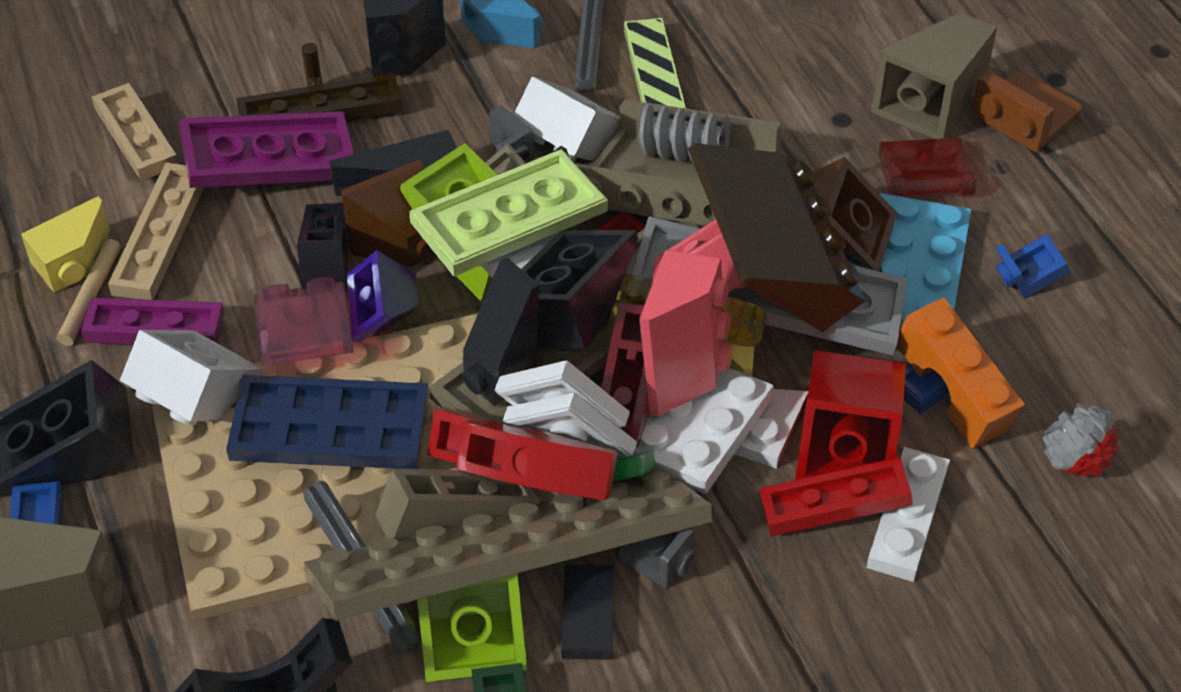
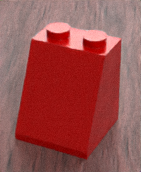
M814 351L795 480L896 457L903 416L906 363Z

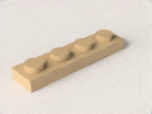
M165 163L108 283L111 296L154 300L204 187L189 188L185 165Z

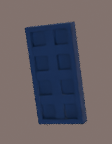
M243 375L226 448L229 461L418 469L429 398L428 383Z

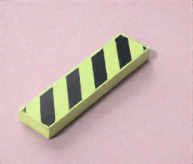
M663 19L625 21L624 33L641 102L686 108Z

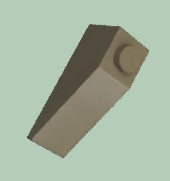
M392 468L375 515L386 537L402 540L415 537L416 531L426 526H441L447 529L463 525V520L471 515L486 514L496 517L508 514L509 508L515 504L533 503L539 506L540 501L530 487L462 470Z

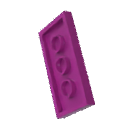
M343 111L179 118V132L189 188L332 181L329 161L354 154Z

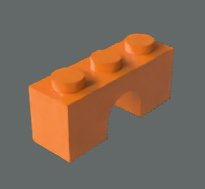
M943 297L907 315L899 331L897 347L919 377L935 370L944 379L951 397V404L946 414L970 447L974 449L1009 431L1025 404L947 300Z

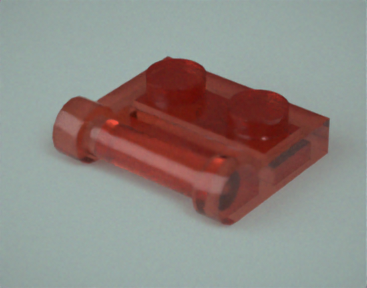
M961 137L880 142L879 157L889 195L899 197L959 193L961 197L975 195L976 178L974 172L970 170Z

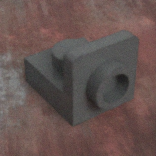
M502 105L490 111L489 138L496 149V153L509 143L525 163L533 161V130Z
M688 528L681 530L678 535L669 533L623 545L618 550V561L667 589L677 575L685 576L695 562L697 551L694 550L695 530Z

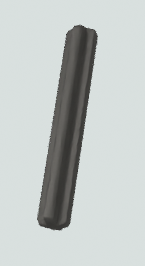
M583 0L575 70V87L579 91L585 89L590 92L596 87L604 0Z
M325 481L316 482L305 489L303 492L304 500L334 549L349 551L366 546ZM402 604L373 611L398 653L404 654L421 643V634Z

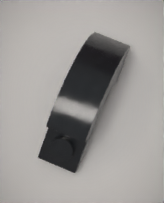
M322 617L290 652L277 661L261 668L235 673L195 668L174 692H338L335 681L352 664V660L339 620L336 621Z

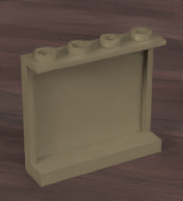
M625 99L619 106L620 130L591 166L576 164L608 199V210L703 226L714 221L716 218L694 163L690 158L686 162H679L674 156L671 159H662L659 154L655 157H647L643 153L639 141V126L643 109L648 103ZM653 104L654 116L657 117L661 107L666 105ZM668 106L670 119H673L677 109L680 107ZM683 108L686 121H689L695 110ZM700 111L701 122L705 124L709 113L713 112ZM716 113L717 126H721L727 114ZM728 115L731 123L729 147L781 153V122Z

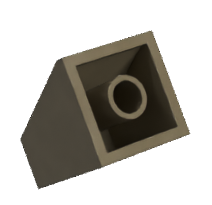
M960 12L884 47L879 55L871 113L943 142L973 103L978 78L989 69L997 27Z
M0 517V652L105 628L111 610H117L120 605L123 585L120 580H117L113 567V554L108 552L102 530Z

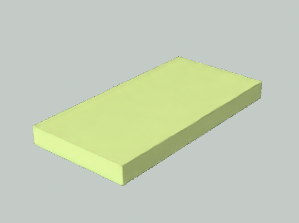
M560 149L409 211L410 223L451 274L457 276L607 212L608 199L568 155Z

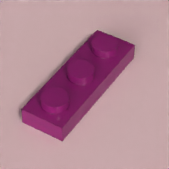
M91 298L81 332L85 343L134 344L139 330L196 331L218 344L225 313L222 302Z

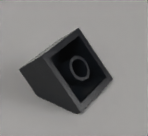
M363 0L373 76L395 73V76L412 74L446 45L443 0Z

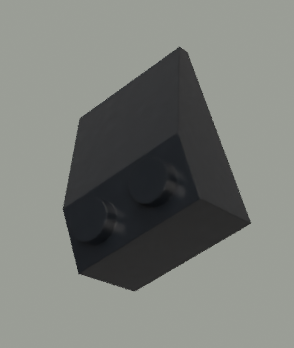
M563 230L522 268L526 274L539 284L537 349L544 347L566 348L569 351L584 349L591 344L595 336L607 325L639 239L636 230Z
M93 360L86 362L0 412V496L12 494V487L57 481L65 484L96 478L133 457L127 388Z

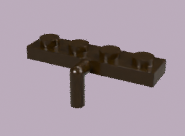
M306 43L301 47L307 87L236 98L239 116L343 111L345 120L403 111L395 73L323 84L318 48L314 43Z

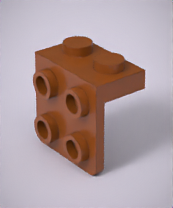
M987 70L978 78L971 115L1037 153L1080 115L1082 106L1075 100L1023 71H1016L1004 80Z

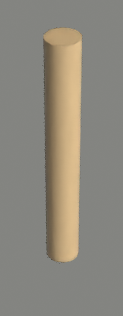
M105 240L56 336L59 343L65 346L73 345L84 323L90 299L97 297L121 249L120 243L116 240Z

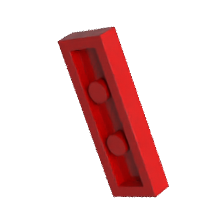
M901 457L760 488L770 536L913 505L912 494Z

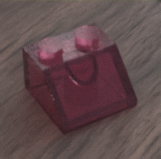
M332 277L317 278L307 281V287L290 290L288 284H275L263 287L262 294L254 295L255 319L262 366L354 352L343 282L334 283Z

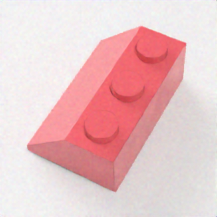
M664 251L640 316L650 415L660 416L716 389L721 371H728L730 368L733 347L732 344L726 343V339L730 330L731 313L724 311L729 293V280L722 278L721 258Z

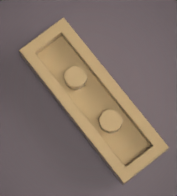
M130 83L92 96L95 110L140 181L159 175L165 163L178 164L176 153Z

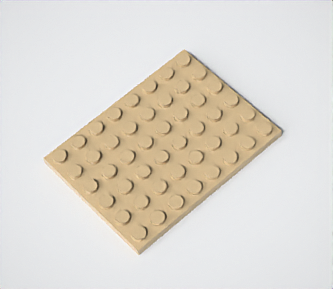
M477 314L374 336L361 342H347L253 364L263 369L261 376L428 383L429 390L432 384L463 362V348ZM429 392L418 469L459 470L456 469L455 463L427 455L434 409L441 408L430 399ZM237 401L218 420L197 421L196 425L181 423L170 416V409L161 404H151L193 621L315 592L306 580L304 562L317 559L322 553L335 549L305 502L303 492L314 483L325 481L362 541L368 546L372 540L386 537L375 513L392 468L229 461L226 448ZM532 488L540 503L554 500V497L560 494Z

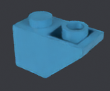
M460 0L461 20L480 41L528 48L541 46L540 28L543 25L541 15L535 7H531L525 0Z

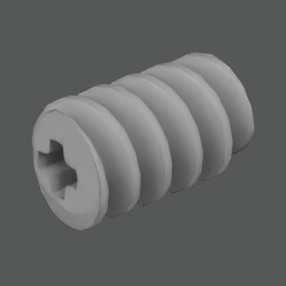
M648 103L643 109L639 126V141L642 151L647 157H655L659 154L662 159L667 160L674 156L677 161L686 162L689 158L692 161L688 148L694 143L729 147L731 123L728 115L724 118L722 125L717 126L716 113H709L705 124L701 122V113L697 110L693 111L690 120L686 121L683 108L677 109L673 119H670L668 106H662L657 117L654 116L653 104Z

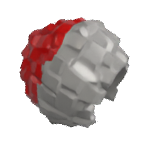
M1077 404L1073 415L1063 411L1058 417L1059 420L1045 431L1042 438L1046 446L1044 452L1051 460L1052 466L1062 470L1064 474H1072L1077 477L1099 476L1107 467L1112 465L1111 460L1120 449L1117 444L1116 423L1112 421L1109 411L1101 410L1096 406L1087 407Z

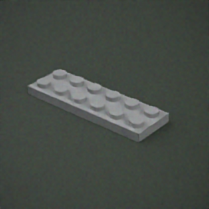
M649 216L628 291L648 296L653 284L654 258L700 230V228ZM854 266L861 277V282L858 283L865 302L824 332L819 331L747 286L743 289L735 288L728 293L724 311L730 312L732 317L893 355L898 342L908 278Z

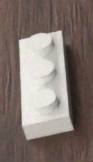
M904 447L901 461L911 490L913 505L883 512L866 568L914 582L950 459Z

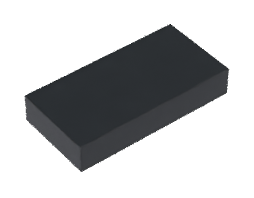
M565 565L562 659L612 660L614 565Z

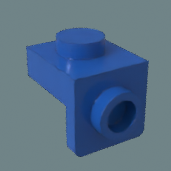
M1048 234L1012 254H1009L1004 244L996 247L1002 260L1001 263L996 265L999 274L1008 288L1016 284L1024 299L1071 273L1067 263Z

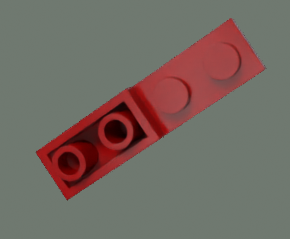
M445 407L434 409L427 452L428 456L455 463L456 469L530 488L599 500L610 499L618 454L614 450L539 429L523 430Z

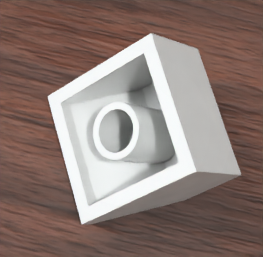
M533 76L514 113L518 119L533 130L534 142L543 145L546 140L555 145L553 152L562 145L567 148L569 158L574 163L577 157L593 161L620 130V116L569 88Z
M139 330L120 381L135 389V396L151 404H161L170 409V416L173 419L184 424L196 425L197 421L218 420L237 401L243 375L261 376L263 369L196 331Z

